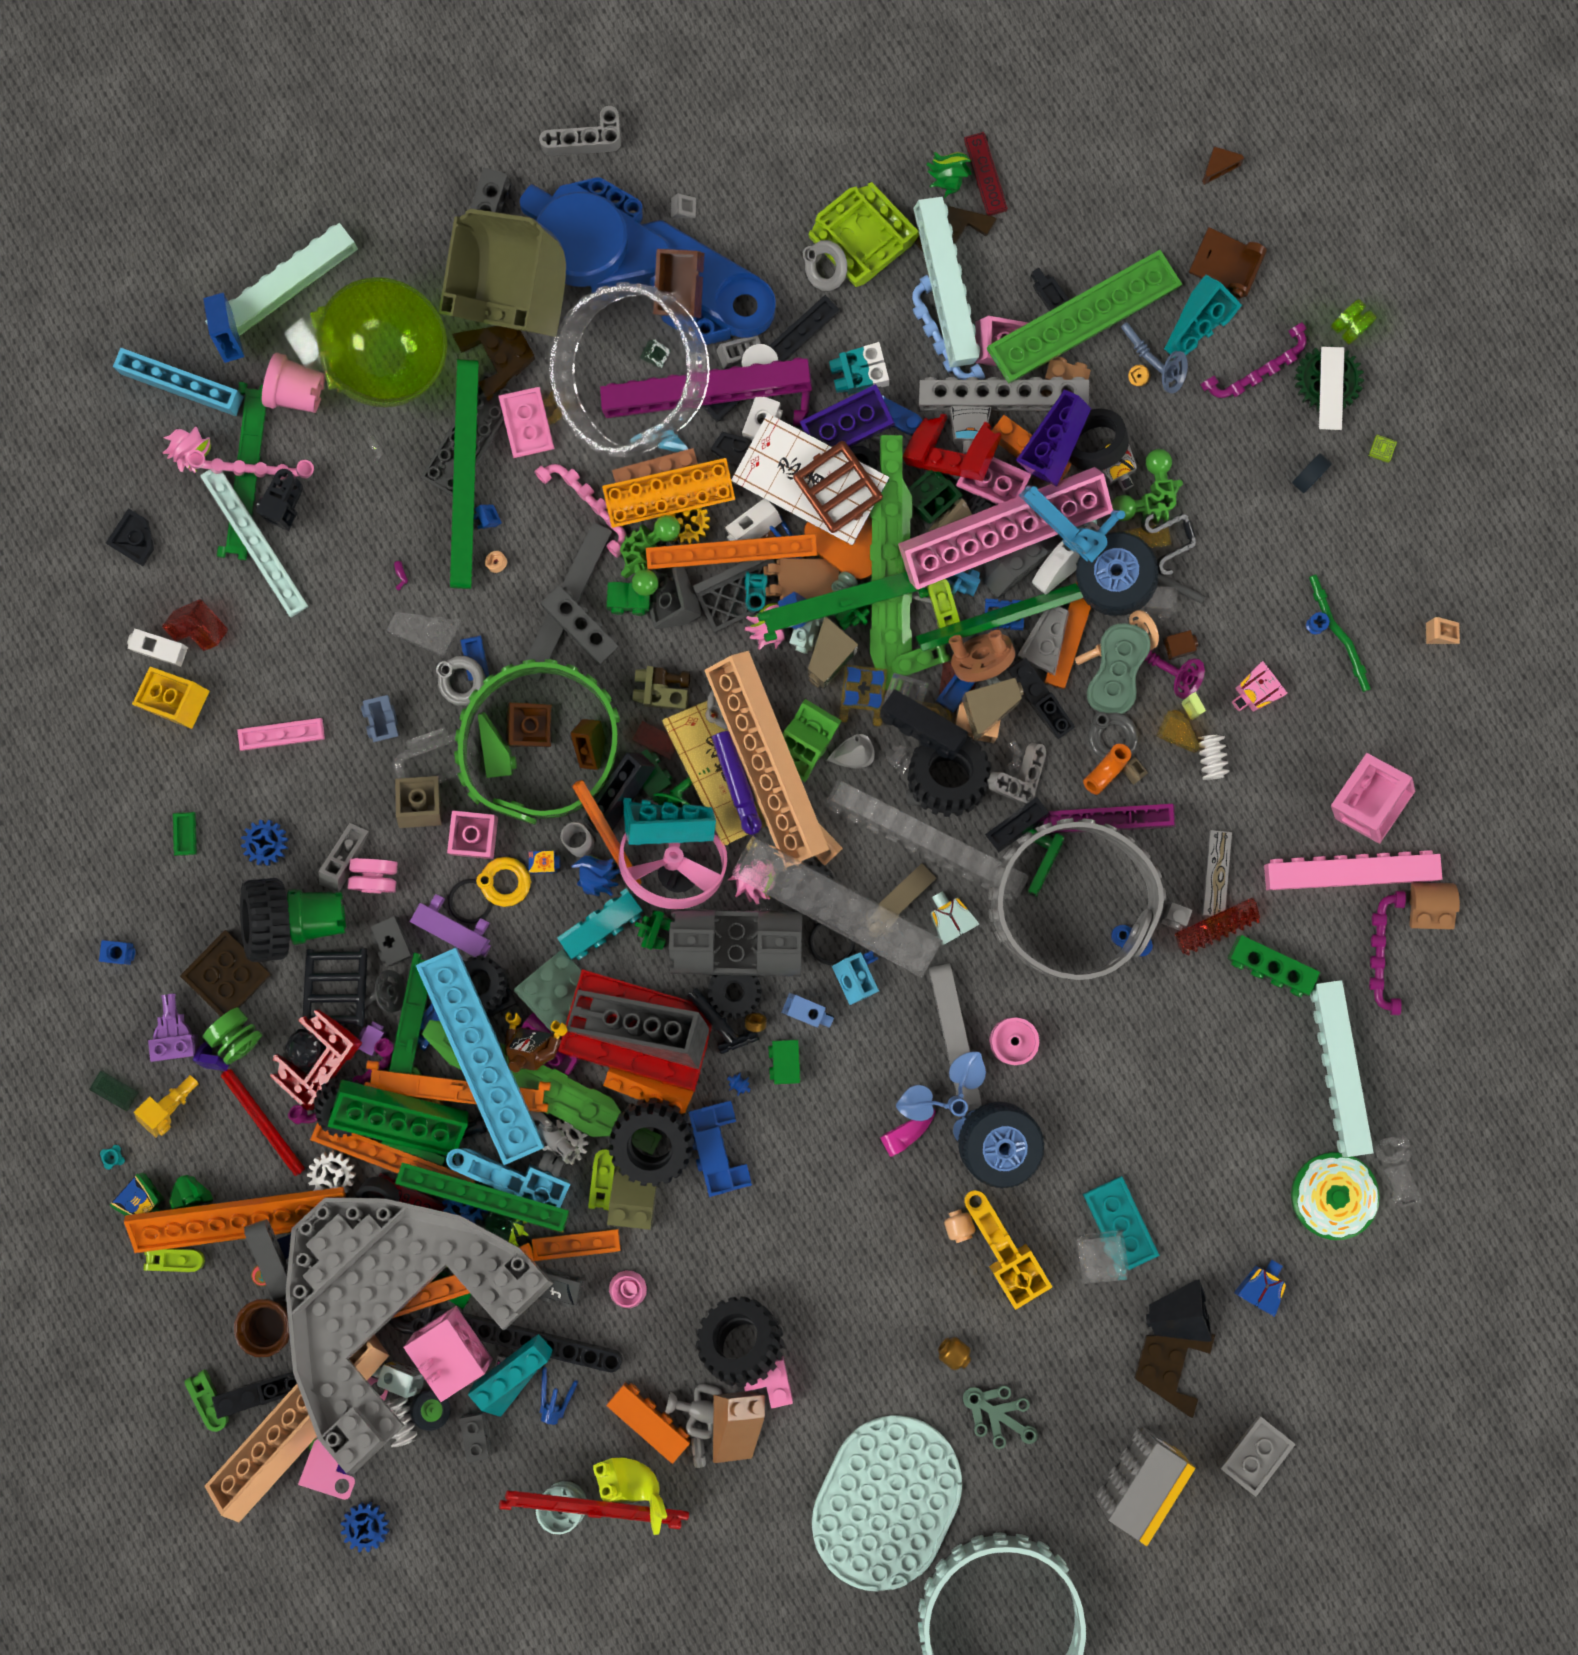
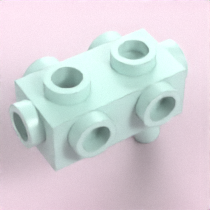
M825 617L810 621L803 627L793 630L789 643L796 647V651L807 654L808 651H813Z

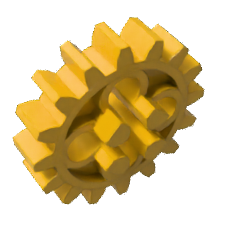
M701 507L679 512L683 514L684 519L687 521L690 519L691 512H697V516L691 517V523L694 527L698 526L699 530L695 532L691 529V525L686 524L685 531L679 533L673 541L675 542L680 539V544L683 545L685 541H688V544H692V540L699 543L700 536L705 538L704 530H710L709 525L706 524L710 522V517H704L708 514L707 509L701 511ZM678 518L677 520L680 523V528H683V519Z

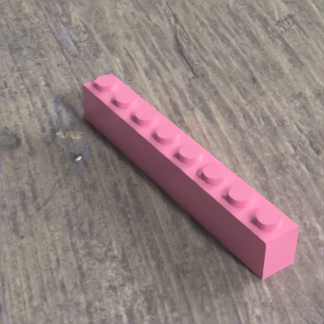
M1429 850L1419 851L1420 855H1412L1411 852H1399L1398 856L1390 857V853H1379L1375 858H1369V854L1355 855L1356 859H1347V855L1334 856V860H1326V856L1313 857V861H1305L1304 858H1292L1291 862L1283 863V859H1272L1270 863L1264 865L1266 890L1442 880L1440 854H1433V851Z

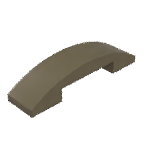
M921 863L861 923L876 937L937 878Z

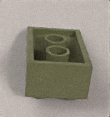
M619 1166L615 1167L607 1225L650 1230L653 1224L657 1186L653 1187L652 1183H647V1186H641V1182L637 1180L633 1183L628 1180V1175L622 1176L618 1172Z

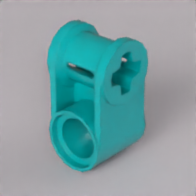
M746 571L745 605L753 613L761 611L765 606L767 575H764V573L752 574ZM758 597L761 601V606L758 608L752 607L749 602L750 598Z

